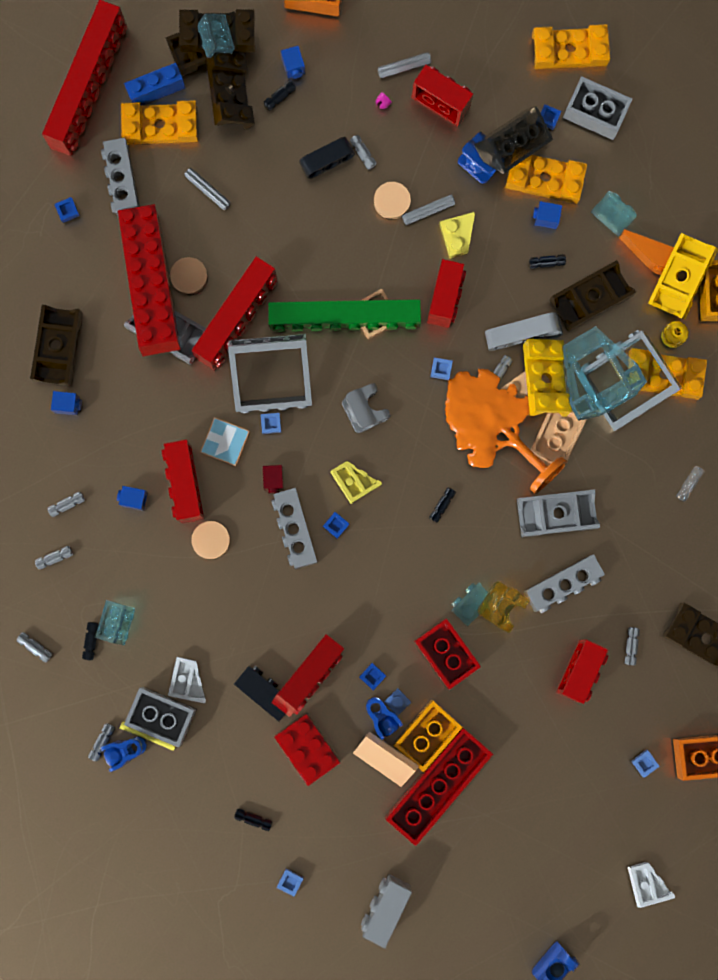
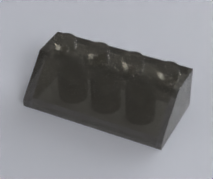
M535 106L521 112L476 142L474 146L484 163L504 174L551 142L553 138L538 107Z

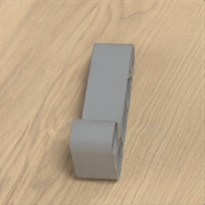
M556 312L485 331L489 351L525 343L527 339L543 337L553 339L563 335L560 318Z

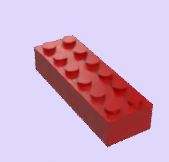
M257 256L254 258L191 350L197 360L214 371L217 367L220 368L225 361L224 356L228 352L229 340H236L238 336L241 337L244 334L248 321H252L257 314L256 309L259 305L262 306L265 303L269 290L273 291L278 281H276L277 275L274 267Z
M462 728L386 814L385 820L413 845L417 846L492 757L493 753Z

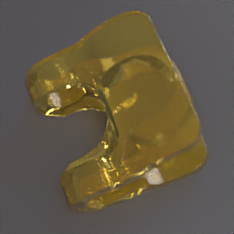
M497 581L479 606L478 613L501 630L510 633L514 627L509 621L511 610L516 606H521L525 609L530 601L516 589L507 587L502 582Z

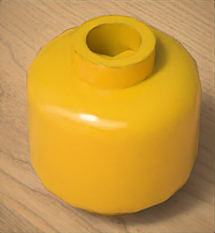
M670 322L661 333L663 343L671 348L681 346L688 338V328L682 322Z

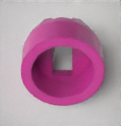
M382 92L376 99V105H380V109H386L392 103Z

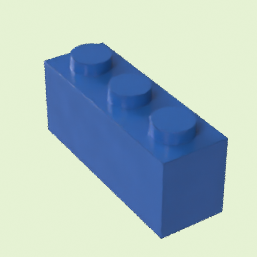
M176 63L124 83L131 102L140 103L141 106L185 89L183 78Z

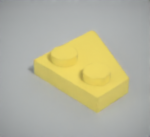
M474 212L440 221L439 225L450 258L468 254L475 217Z
M348 461L330 472L350 504L382 485L381 481L373 479L367 475L368 473L357 469L355 465Z

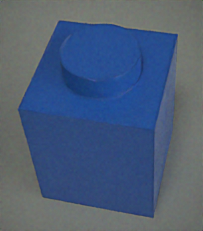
M299 46L281 50V58L287 78L296 79L305 74V65Z
M540 201L538 207H534L532 216L535 219L534 225L557 229L560 222L562 205Z
M53 391L51 410L54 413L78 415V410H81L82 400L76 393Z
M122 486V490L118 491L117 501H119V505L122 507L144 511L148 492L142 489Z

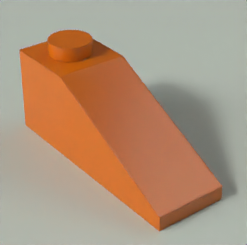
M624 229L619 239L647 268L652 269L656 274L662 275L674 247Z

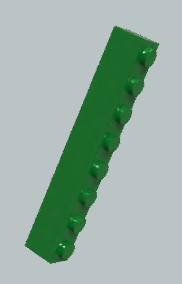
M420 299L268 302V321L270 329H273L275 332H283L284 329H292V331H303V329L321 331L322 328H330L332 331H339L341 328L360 330L361 327H368V330H378L382 326H387L389 330H395L398 327L416 329L421 325Z

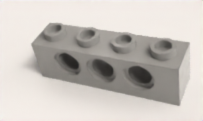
M125 138L103 141L104 149H101L103 160L107 162V166L104 167L105 174L110 179V184H107L109 195H113L114 202H111L112 212L116 213L117 216L118 210L139 207L129 147ZM115 159H121L119 163H113ZM119 176H124L122 181H116ZM128 194L125 199H119L120 195Z
M296 488L273 494L275 499L271 500L274 511L278 510L280 517L276 519L279 529H283L285 533L282 540L284 547H289L290 555H287L290 566L294 565L295 569L316 564L317 559ZM286 506H291L294 512L292 515L286 516L283 514V509ZM292 524L298 525V533L290 534L288 532L289 526ZM296 543L304 544L303 552L296 553L294 545Z
M593 554L523 592L534 612L540 611L543 613L551 608L550 604L554 602L560 604L567 600V595L572 592L576 595L584 591L583 586L589 583L591 586L602 581L600 577L605 574ZM580 570L586 574L584 581H580L577 577ZM562 580L569 582L568 590L561 588L560 583ZM545 589H550L553 593L550 600L546 599L543 595Z

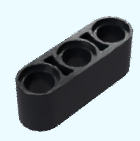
M341 137L305 155L299 160V163L307 178L311 179L354 157L355 152L347 138Z

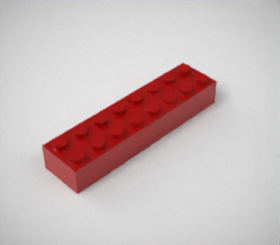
M99 0L42 132L47 144L53 150L71 156L72 152L78 147V138L85 130L86 119L91 116L92 105L99 97V88L101 84L105 83L107 69L112 66L113 55L115 51H118L121 36L125 35L127 30V24L119 6L103 0Z
M152 204L118 210L137 341L142 357L181 350L156 206Z

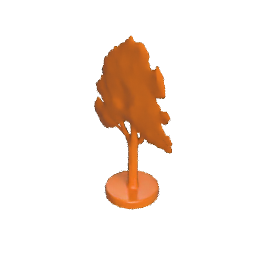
M479 368L478 378L471 376L467 371H459L453 379L448 380L447 400L445 401L446 421L450 425V429L456 432L457 449H472L473 453L467 454L468 463L473 467L479 468L491 467L496 457V452L501 448L511 446L517 449L541 472L530 486V490L537 494L561 472L568 461L564 457H559L547 466L521 441L518 425L530 413L528 396L525 395V398L514 397L517 394L515 384H509L507 389L499 390L497 386L500 378L488 369ZM502 432L509 440L500 441L497 439V435Z

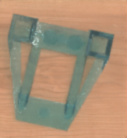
M596 326L562 346L568 378L567 387L570 394L569 404L577 420L593 418L607 413L635 397L647 382L639 365ZM602 347L621 381L596 394L577 361ZM615 354L629 368L628 370L624 371ZM574 372L587 393L582 397H579Z

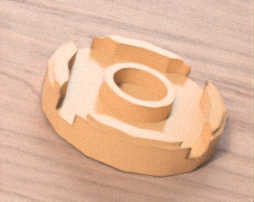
M387 182L376 190L374 207L382 217L398 219L409 210L411 204L410 193L402 184Z
M181 258L171 268V283L175 290L181 294H197L203 290L207 283V270L203 263L196 258Z
M216 521L201 523L192 534L194 551L205 559H216L223 556L230 546L228 530Z

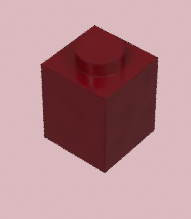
M282 465L263 466L264 491H268V494H276L280 490H284Z

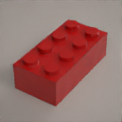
M187 439L165 443L164 449H162V457L168 468H165L167 480L171 483L168 491L170 499L174 501L175 505L172 506L173 517L182 524L205 520L191 444Z
M325 634L279 691L272 703L289 717L293 713L297 715L307 703L305 698L309 700L320 687L317 683L321 685L332 672L329 668L333 670L343 658L341 653L344 648Z

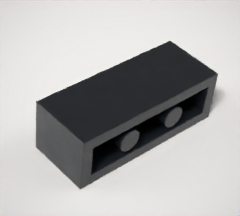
M256 665L254 667L248 666L234 685L279 722L285 713L272 703L280 691L277 688L279 684L271 678L267 680L263 677L262 674L264 672Z

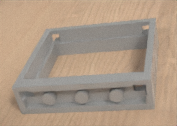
M636 330L628 335L630 339L624 343L622 340L612 346V351L606 353V351L602 352L596 357L597 361L592 364L590 362L584 364L580 368L581 371L577 373L614 431L682 389L651 339L643 330L640 332ZM643 340L672 386L617 420L588 374L638 341Z
M306 334L229 340L228 352L236 412L249 413L254 410L266 412L277 408L279 410H287L289 407L307 408L312 406ZM301 348L305 396L241 401L236 353Z

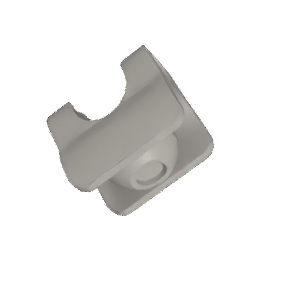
M375 383L349 392L342 401V406L354 431L357 433L364 432L391 417L388 409L375 411L368 405V398L374 396L378 391Z

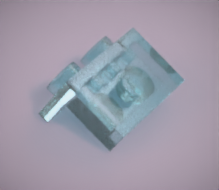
M205 14L198 23V31L201 34L203 49L206 52L207 58H211L214 53H232L235 48L226 15Z
M608 191L605 197L591 211L594 216L618 237L637 216L631 206L624 204L619 195Z
M480 582L476 585L472 583L465 590L467 594L463 598L459 596L451 604L453 606L451 611L466 626H469L494 600Z
M106 600L95 638L114 644L125 645L130 625L134 618L135 608Z

